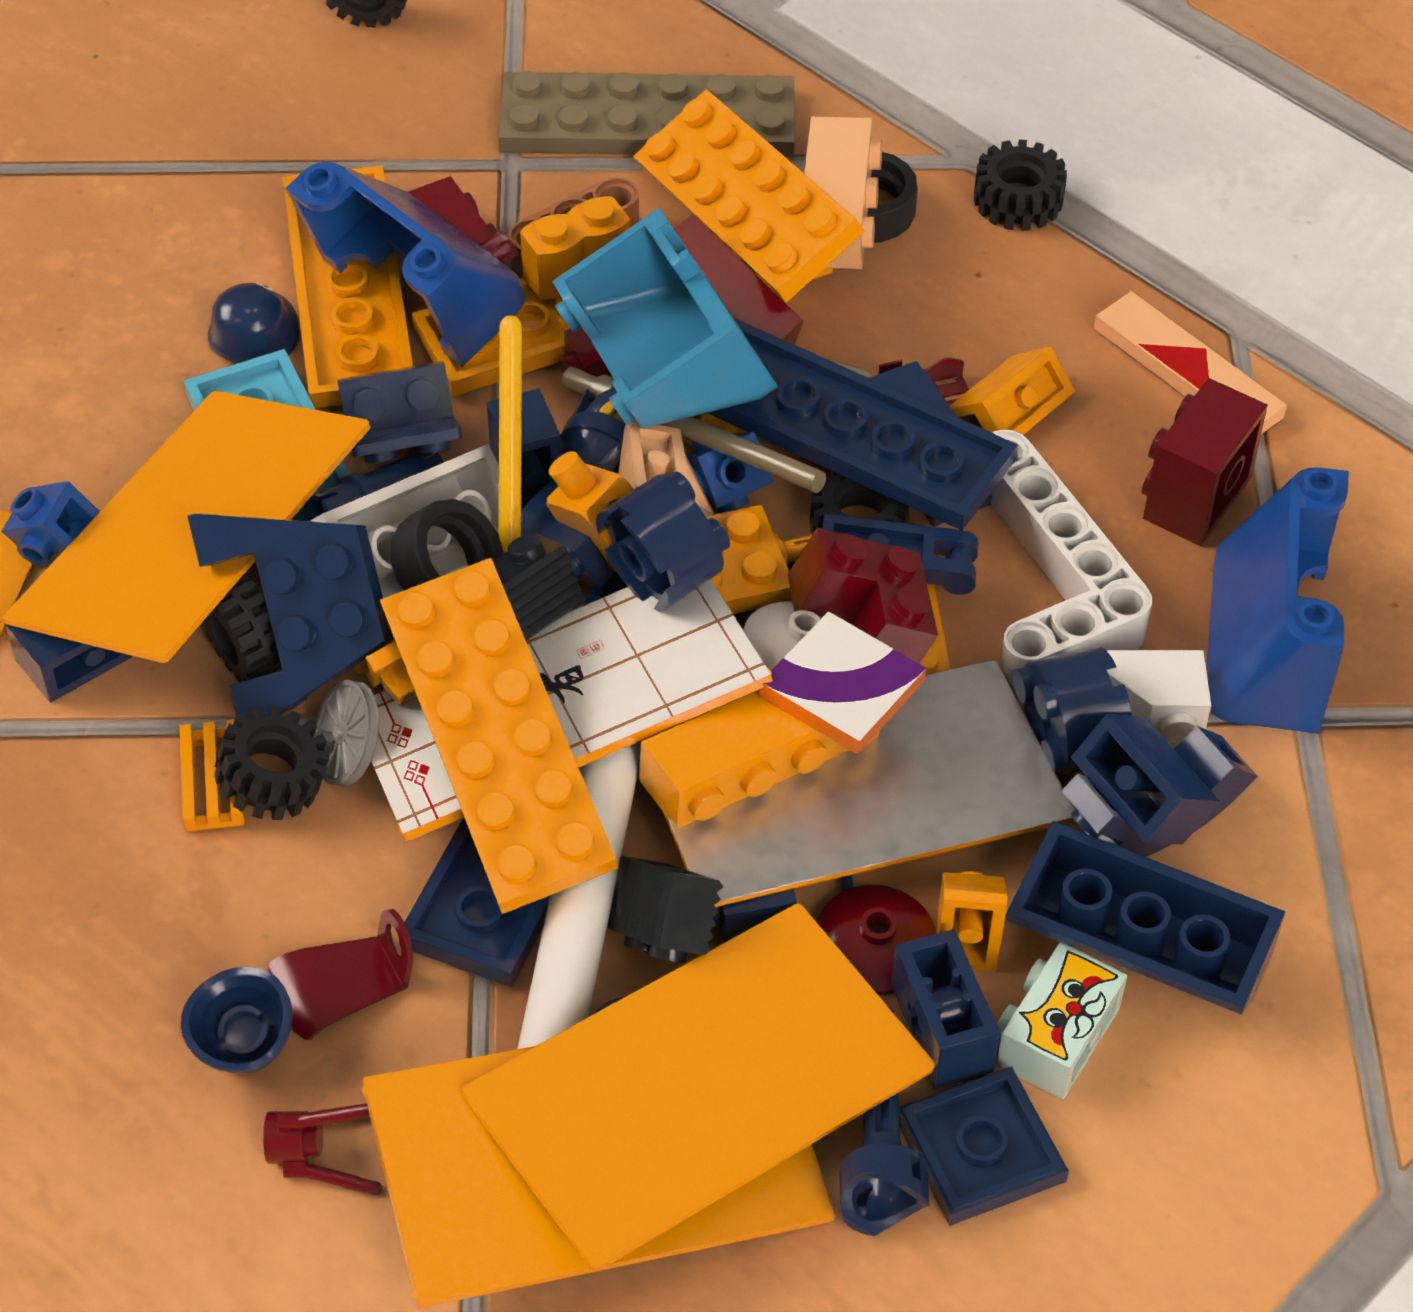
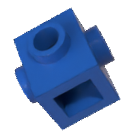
M754 432L733 433L759 444ZM694 441L692 442L694 451L686 454L711 507L717 508L719 513L744 507L750 503L748 494L774 483L770 473Z
M69 481L29 487L23 490L11 505L12 514L1 532L17 545V551L24 559L39 566L50 565L94 519L100 510Z

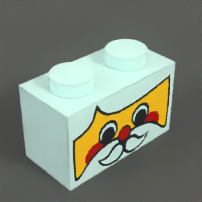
M1059 942L1047 962L1039 958L1031 968L1023 987V992L1027 994L1019 1007L1009 1004L1001 1015L997 1024L1000 1031V1047L996 1066L1002 1069L1012 1066L1019 1078L1064 1101L1120 1009L1127 974L1067 944Z

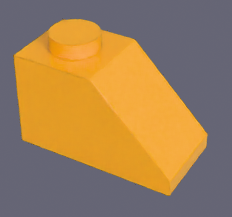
M974 871L962 873L943 872L938 908L937 934L955 929L972 970L996 973L1007 909L1008 894L1005 878L986 876Z

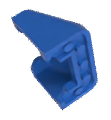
M320 162L310 166L285 188L323 260L338 272H343L348 267L346 262L354 259H365L375 269L393 252H396L404 259L402 270L406 282L424 298L442 335L439 344L444 354L461 367L499 332L501 320L509 315L515 316L524 304V289L519 277L512 269L402 189L333 162Z
M1307 468L1299 471L1219 544L1213 565L1206 671L1211 700L1210 711L1221 720L1231 723L1319 734L1344 649V621L1338 609L1327 601L1297 596L1299 584L1305 577L1313 574V579H1325L1328 568V554L1335 527L1348 494L1349 471L1328 468Z

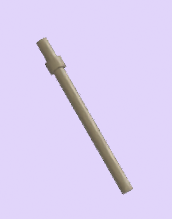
M575 367L567 368L562 376V384L565 387L581 394L586 389L592 392L591 402L604 391L614 388L612 384L614 381L613 377L608 375L596 377ZM688 417L660 424L681 429L682 437L814 493L819 492L826 482V474L821 470L697 418Z

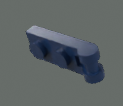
M824 513L822 529L841 534H851L858 538L890 546H900L919 552L927 584L942 585L946 591L955 595L968 594L976 586L977 572L972 563L978 557L979 542L976 535L971 532ZM934 555L945 556V558H942V557H934Z

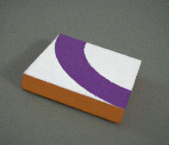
M828 611L771 670L773 681L763 683V688L759 689L758 696L858 754L925 682L927 668Z

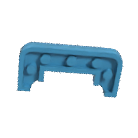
M660 208L552 281L563 301L556 305L558 312L573 333L581 327L583 328L614 378L612 384L617 392L609 397L627 426L636 420L644 429L757 401L778 388L777 383Z

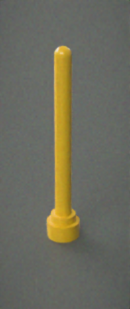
M512 315L504 317L499 325L498 535L504 552H508V545L512 541L521 537L522 323L516 316Z

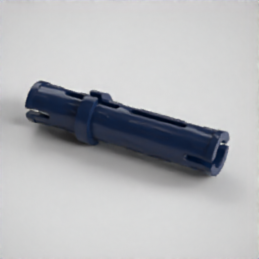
M418 451L411 456L396 460L362 475L359 473L349 474L341 478L338 482L339 484L335 487L314 493L304 504L307 520L311 521L323 513L444 462L438 453L431 456L433 453L422 454Z

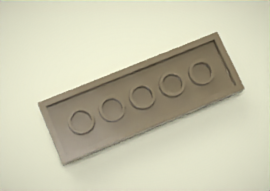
M504 72L498 136L499 152L635 155L646 145L650 137L660 132L682 112L690 101L696 99L707 89L784 157H794V76Z

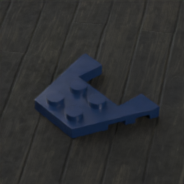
M192 514L187 516L200 567L213 566L254 554L275 637L282 671L229 685L236 716L243 712L249 717L251 709L257 707L262 708L264 716H268L271 706L281 707V714L293 710L306 701L308 696L330 680H336L365 660L368 655L378 651L393 640L392 631L380 603L383 595L365 525L218 514Z

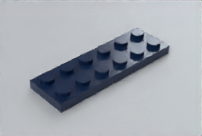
M734 318L777 383L778 388L760 400L708 412V414L744 431L754 432L757 437L961 531L964 530L1015 462L1018 444Z

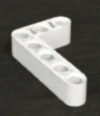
M999 430L992 433L1018 444L1015 462L992 491L991 506L1066 600L1016 621L1004 633L1000 669L1012 692L1016 693L1012 679L1013 670L1024 667L1030 661L1093 645H1100L1106 650H1137L1142 646L1146 637L1152 607V595L1031 442L1016 431Z

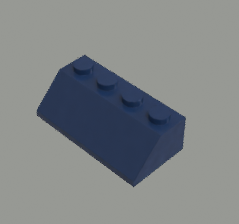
M1052 821L1006 912L1005 920L1242 1015L1254 999L1273 955L1286 911Z

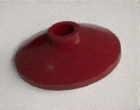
M862 885L843 891L824 907L817 921V924L878 995L894 994L891 980L895 945L937 934L932 918L916 899L901 890L884 885ZM878 925L886 928L888 931L877 934L869 930L867 926Z

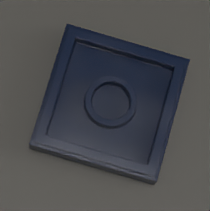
M1012 1066L899 1107L900 1129L910 1149L917 1151L925 1159L928 1170V1184L949 1226L1067 1182L1069 1170Z

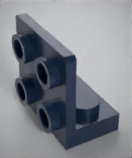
M443 361L337 379L343 415L366 419L370 423L371 428L351 450L353 457L364 456L365 463H377L395 459L398 457V449L418 446L419 453L422 454L445 451L452 448L450 440L462 438L461 427L453 415L446 368Z

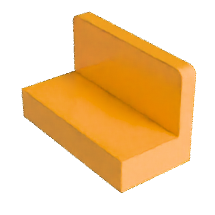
M1049 346L1010 356L952 403L950 408L957 417L975 414L982 428L991 433L999 430H1013L1024 435L1075 393L1076 390L1052 347Z

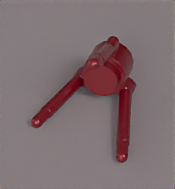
M367 1103L313 1112H267L263 1130L265 1160L268 1164L283 1163L284 1178H309L374 1195L382 1192V1185L377 1181L308 1163L310 1156H321L323 1125L370 1118Z

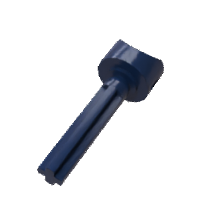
M898 1093L863 1113V1147L853 1150L847 1155L839 1168L840 1206L843 1221L851 1229L865 1235L876 1236L899 1221L930 1206L926 1161L917 1151L903 1146L901 1142Z

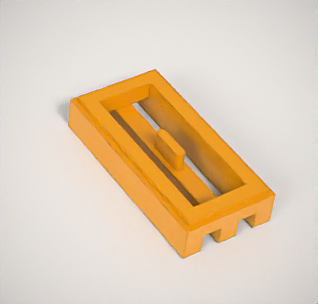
M234 719L226 720V726L228 727L229 723L233 725ZM215 721L203 722V730L192 731L191 724L179 725L182 816L185 832L245 825L244 810L241 812L233 807L236 795L230 797L231 812L220 813L219 785L216 784L214 777L217 767L214 766L217 759V744L222 743L227 727L216 728ZM204 746L207 815L197 816L194 747Z

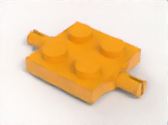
M762 504L706 516L707 519L714 518L725 529L730 540V547L722 552L724 560L723 569L711 581L732 614L756 610L771 603L792 601L787 565L788 563L796 562L813 534L782 541L773 532Z

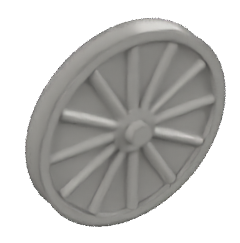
M345 679L336 683L326 694L315 723L317 728L314 737L323 734L327 742L324 750L329 751V761L323 779L332 785L350 786L363 776L372 760L378 737L379 717L377 703L371 689L363 682Z

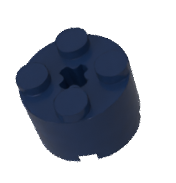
M677 471L669 476H654L599 512L596 517L598 535L607 529L613 544L604 550L617 574L642 602L651 596L659 600L654 607L658 611L666 610L718 575L724 565L722 552L730 547V540L725 529L714 518H706L695 502V492L690 482Z
M1093 645L1030 661L1024 667L1013 670L1012 679L1016 695L1024 704L1026 719L1056 776L1081 770L1072 760L1071 756L1107 713L1132 716L1125 685L1113 687L1107 672L1108 669L1116 668L1117 666L1107 650L1100 645Z

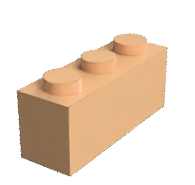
M811 117L804 174L853 215L865 230L863 234L825 268L862 269L864 248L874 247L875 219L874 217H867L868 209H877L878 178L871 177L872 170H881L882 139H873L872 118Z

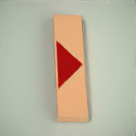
M1132 291L1095 316V330L1184 396L1187 394L1195 396L1206 380L1211 378L1268 404L1262 433L1284 418L1287 404Z

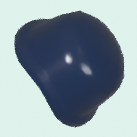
M240 283L229 287L219 294L213 304L211 325L208 330V342L210 348L215 353L235 363H241L285 349L289 356L295 349L299 336L298 318L292 304L285 297L276 293L270 287L259 283Z
M256 967L231 968L208 978L188 998L181 1015L182 1036L193 1055L213 1069L229 1073L255 1072L273 1062L285 1046L293 1020L291 1000L284 985L272 973Z

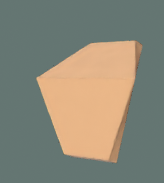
M636 420L628 426L626 424L618 474L624 477L636 489L656 475L669 476L675 471L680 472L690 482L695 492V502L704 515H714L715 513L684 452L681 429L662 425L643 429Z

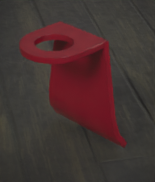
M388 909L381 913L376 937L295 950L268 962L267 968L268 972L281 981L290 997L293 1013L291 1029L303 1039L312 1040L323 1029L338 1020L407 989L413 964V951L409 933L403 919L396 910ZM391 926L394 927L401 944V956L394 946Z

